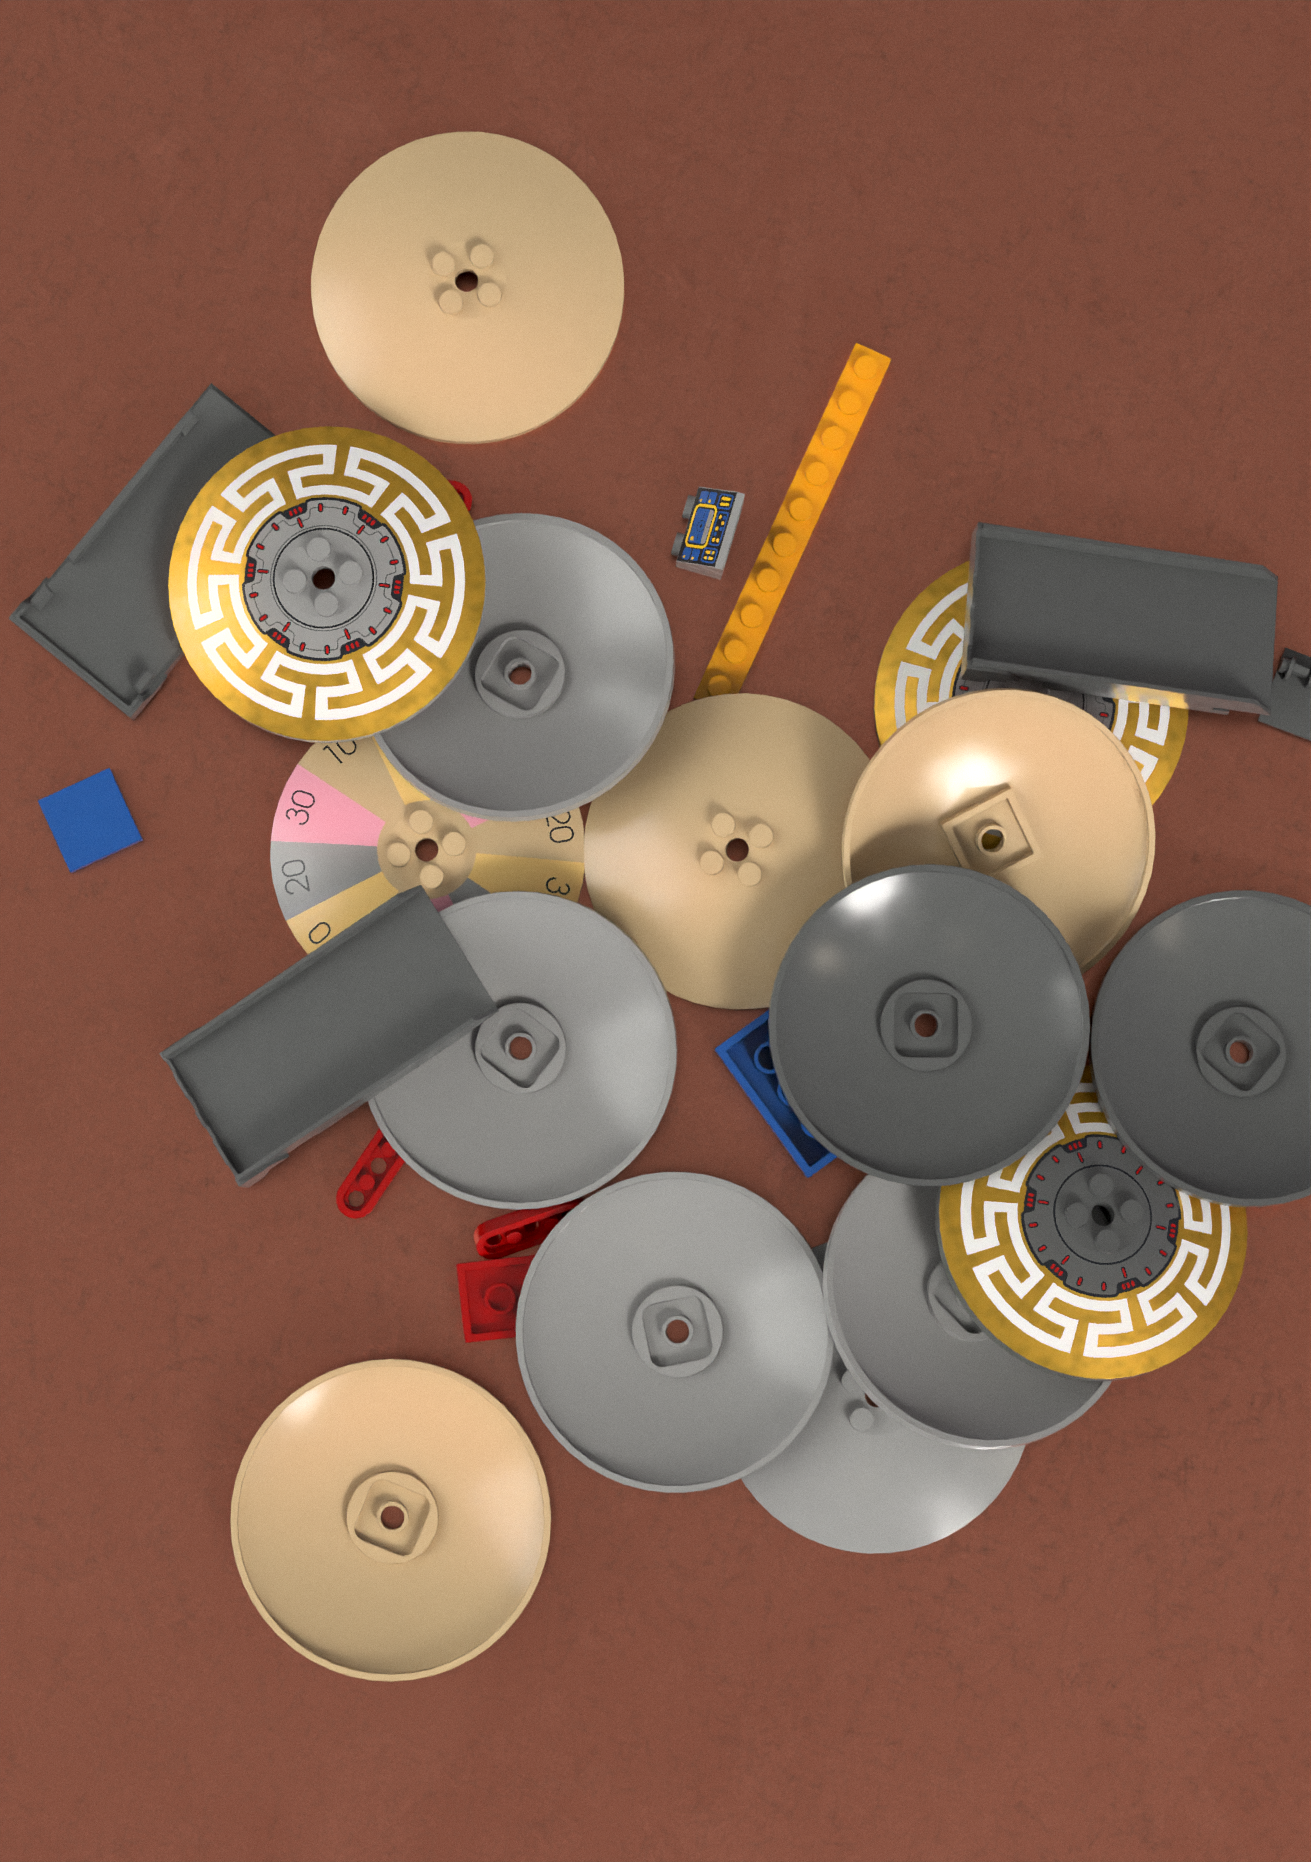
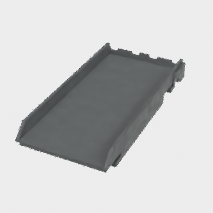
M211 383L70 552L49 579L46 577L36 590L20 603L9 619L134 721L161 688L170 671L185 655L173 625L168 587L170 561L180 525L200 490L217 471L247 448L276 435Z
M978 522L971 538L961 679L975 682H985L988 680L1020 682V679L1043 682L1042 688L1224 715H1228L1230 710L1270 716L1278 576L1265 566Z
M422 885L395 895L213 1020L188 1033L159 1054L170 1067L185 1097L194 1107L195 1114L203 1127L207 1129L213 1139L212 1142L234 1174L238 1186L249 1188L264 1178L270 1169L288 1158L290 1151L314 1135H318L473 1031L472 1029L499 1012L424 888Z

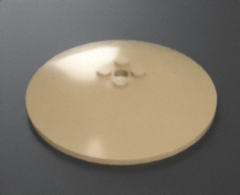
M990 688L948 698L930 706L898 728L881 745L860 776L849 802L842 835V868L846 887L870 875L909 865H948L974 870L991 876L1026 896L1048 916L1068 943L1079 965L1081 974H1084L1098 963L1116 945L1130 926L1146 894L1155 855V823L1149 792L1140 770L1121 741L1104 724L1074 704L1053 695L1017 688ZM991 829L999 830L1001 834L1000 843L993 849L983 848L981 840L984 833Z

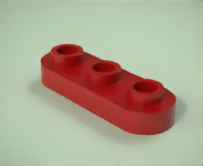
M380 1128L337 1191V1207L342 1214L349 1218L358 1219L370 1214L405 1163L392 1148ZM377 1158H381L386 1162V1169L380 1174L375 1173L371 1168L372 1162ZM354 1191H359L364 1196V1202L358 1207L353 1206L349 1201L350 1194Z
M580 1197L559 1205L517 1210L483 1222L475 1229L473 1234L478 1254L486 1259H499L542 1244L552 1229L585 1199Z

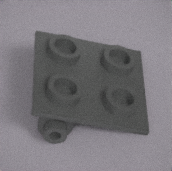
M1285 648L1272 681L1271 715L1260 714L1258 721L1311 741V657Z

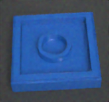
M110 768L38 800L71 873L143 841Z

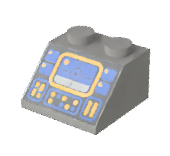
M698 487L696 497L688 495L682 514L683 518L689 519L685 534L677 532L671 555L677 556L676 567L721 580L743 508L745 494Z

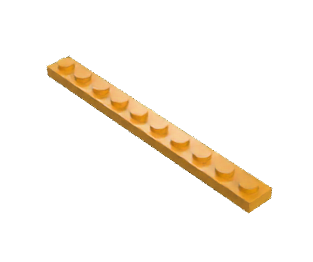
M858 343L855 344L693 697L694 700L740 692L889 367L891 358Z

